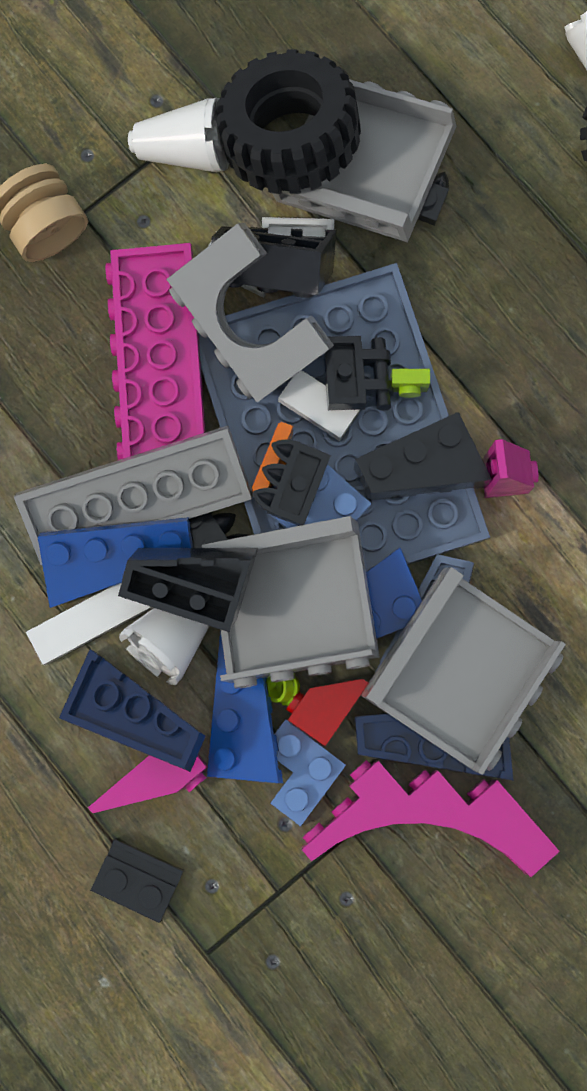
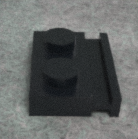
M115 838L90 891L160 923L184 870Z

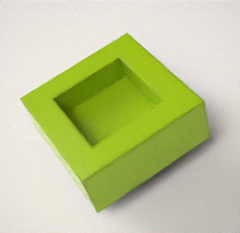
M392 369L390 380L392 381L394 392H399V396L403 398L421 396V392L428 391L430 369Z

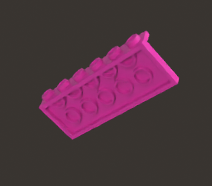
M191 243L110 250L111 263H106L105 270L107 283L113 286V298L108 299V313L110 320H115V334H110V348L112 356H117L118 370L112 371L113 388L115 392H119L120 406H115L114 408L116 427L122 430V442H117L118 460L205 433L199 333L192 323L194 316L186 306L181 307L176 303L169 292V289L172 287L166 280L193 259Z

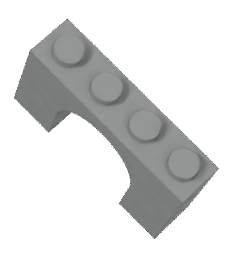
M238 223L166 280L172 287L169 289V292L176 303L181 307L186 306L194 316L192 323L198 333L204 338L208 336L217 349L214 350V353L224 367H231L239 379L236 382L247 398L253 397L256 402H259L334 345L312 315L277 341L269 344L247 342L232 331L224 313L226 292L230 284L239 275L267 254L246 223Z

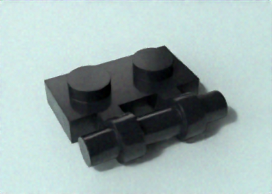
M328 336L334 345L324 353L328 411L365 410L367 404L366 396L376 398L378 410H389L394 390L388 375L391 357L390 351L386 350L385 339L382 337L373 338L371 340V349H362L361 336ZM364 366L373 368L374 379L364 378Z

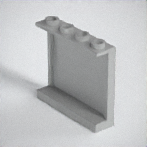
M349 79L354 86L361 125L360 143L358 150L352 154L353 159L345 169H339L340 174L330 182L327 179L321 182L322 186L312 191L310 187L301 189L299 194H290L289 191H282L281 194H273L276 202L408 242L457 127L453 108H450L441 101L433 100L428 102L417 99L406 91H398L396 93L385 90L373 82L360 83ZM309 114L305 124L308 123L312 118H314V116Z
M351 516L202 545V548H258L238 618L230 632L221 630L227 673L220 675L221 681L234 683L235 689L256 686L257 679L271 676V682H282L294 679V672L308 670L309 676L331 673V666L346 663V669H357L370 666L369 659L380 658L358 522Z
M448 567L443 568L361 696L471 770L483 775L486 769L488 771L492 770L499 761L502 754L499 749L507 737L512 738L522 724L520 716L526 706H532L541 695L543 687L540 684L547 673L552 674L559 667L563 660L561 651L566 644L562 641H554L462 579L464 575L457 570Z

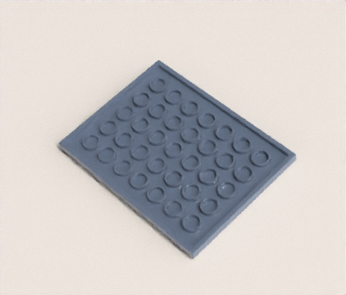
M397 263L326 284L319 295H314L310 298L291 295L225 316L232 331L241 339L253 344H269L277 341L312 315L327 336H361L362 349H371V340L373 338H384L386 350L390 351L391 364L388 366L389 380L392 369H430L428 391L421 392V396L415 398H403L399 396V392H394L393 396H391V408L389 410H378L376 398L366 396L367 404L365 410H360L340 441L278 402L279 396L292 377L259 402H256L253 397L249 399L238 387L236 381L239 378L231 367H224L216 357L214 350L217 348L208 336L204 338L199 334L201 370L220 428L229 426L250 489L254 484L276 427L280 422L293 426L291 440L331 455L328 465L369 501L354 470L355 459L449 416ZM322 354L303 368L302 371L326 385L324 354ZM364 366L365 379H374L373 368L370 366ZM474 488L369 501L371 507L357 521L366 571L381 562L399 547H401L409 565L435 557L437 554L441 555L490 538ZM254 497L244 502L254 535L285 529L270 514H267L266 510L256 502Z

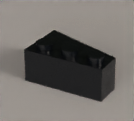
M221 226L211 237V244L232 227ZM248 227L267 254L239 275L229 287L254 286L257 287V290L266 293H273L278 290L290 291L294 296L301 298L319 295L333 273L337 230H325V237L303 236L302 229H291L290 236L270 234L268 233V228Z
M459 412L355 459L354 470L369 501L416 496L417 494L451 492L452 490L486 488L492 480Z
M138 548L127 560L118 596L230 632L238 618L258 548Z

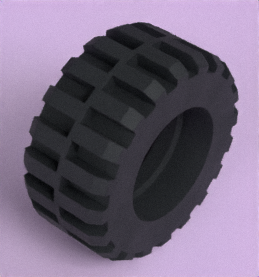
M288 49L283 54H277V51L267 53V57L258 60V58L251 60L248 62L246 69L242 70L240 68L231 77L232 83H226L216 106L217 127L230 167L235 170V174L242 181H249L250 186L262 191L264 188H268V192L273 194H281L282 191H289L290 194H299L301 189L309 187L312 191L321 187V182L327 179L330 182L340 174L339 169H345L353 159L352 154L358 150L361 125L354 86L349 81V76L344 69L339 66L337 67L336 63L324 56L320 59L319 54L307 50L305 54L299 53L297 49ZM305 113L314 116L308 123L293 130L275 132L264 129L276 118L287 114Z

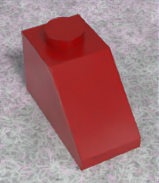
M364 679L309 688L305 695L298 692L286 708L291 713L288 721L323 746H326L368 685V682Z

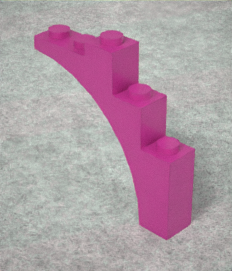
M367 760L364 761L350 774L354 781L348 786L358 797L353 802L347 797L331 811L335 818L325 827L320 822L312 827L302 837L306 843L301 847L306 856L313 861L335 844L363 831L392 824L425 823L454 828L480 838L506 855L523 873L530 877L560 852L498 780L492 779L489 783L485 779L481 780L467 793L471 799L466 803L438 770H434L430 774L424 770L408 784L412 790L407 794L377 760L372 765Z

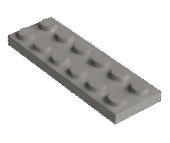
M229 426L17 492L14 495L40 565H42L38 535L41 532L186 517L190 519L251 500L253 497Z

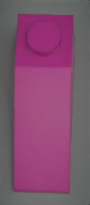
M503 439L495 440L482 459L492 479L488 486L484 488L485 498L529 494L534 488V483H538L537 462L531 461L530 451Z
M198 754L192 770L189 772L148 756L88 808L92 813H97L177 793L184 787L190 793L206 779L202 772L208 768V765Z

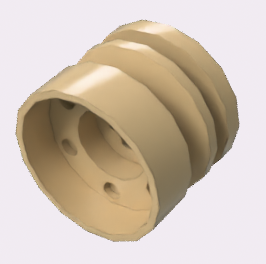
M47 163L25 168L0 185V223L4 230L11 231L9 237L24 261H40L59 253L78 239L88 224L87 216L74 196L67 195V186L63 180H60L55 167Z

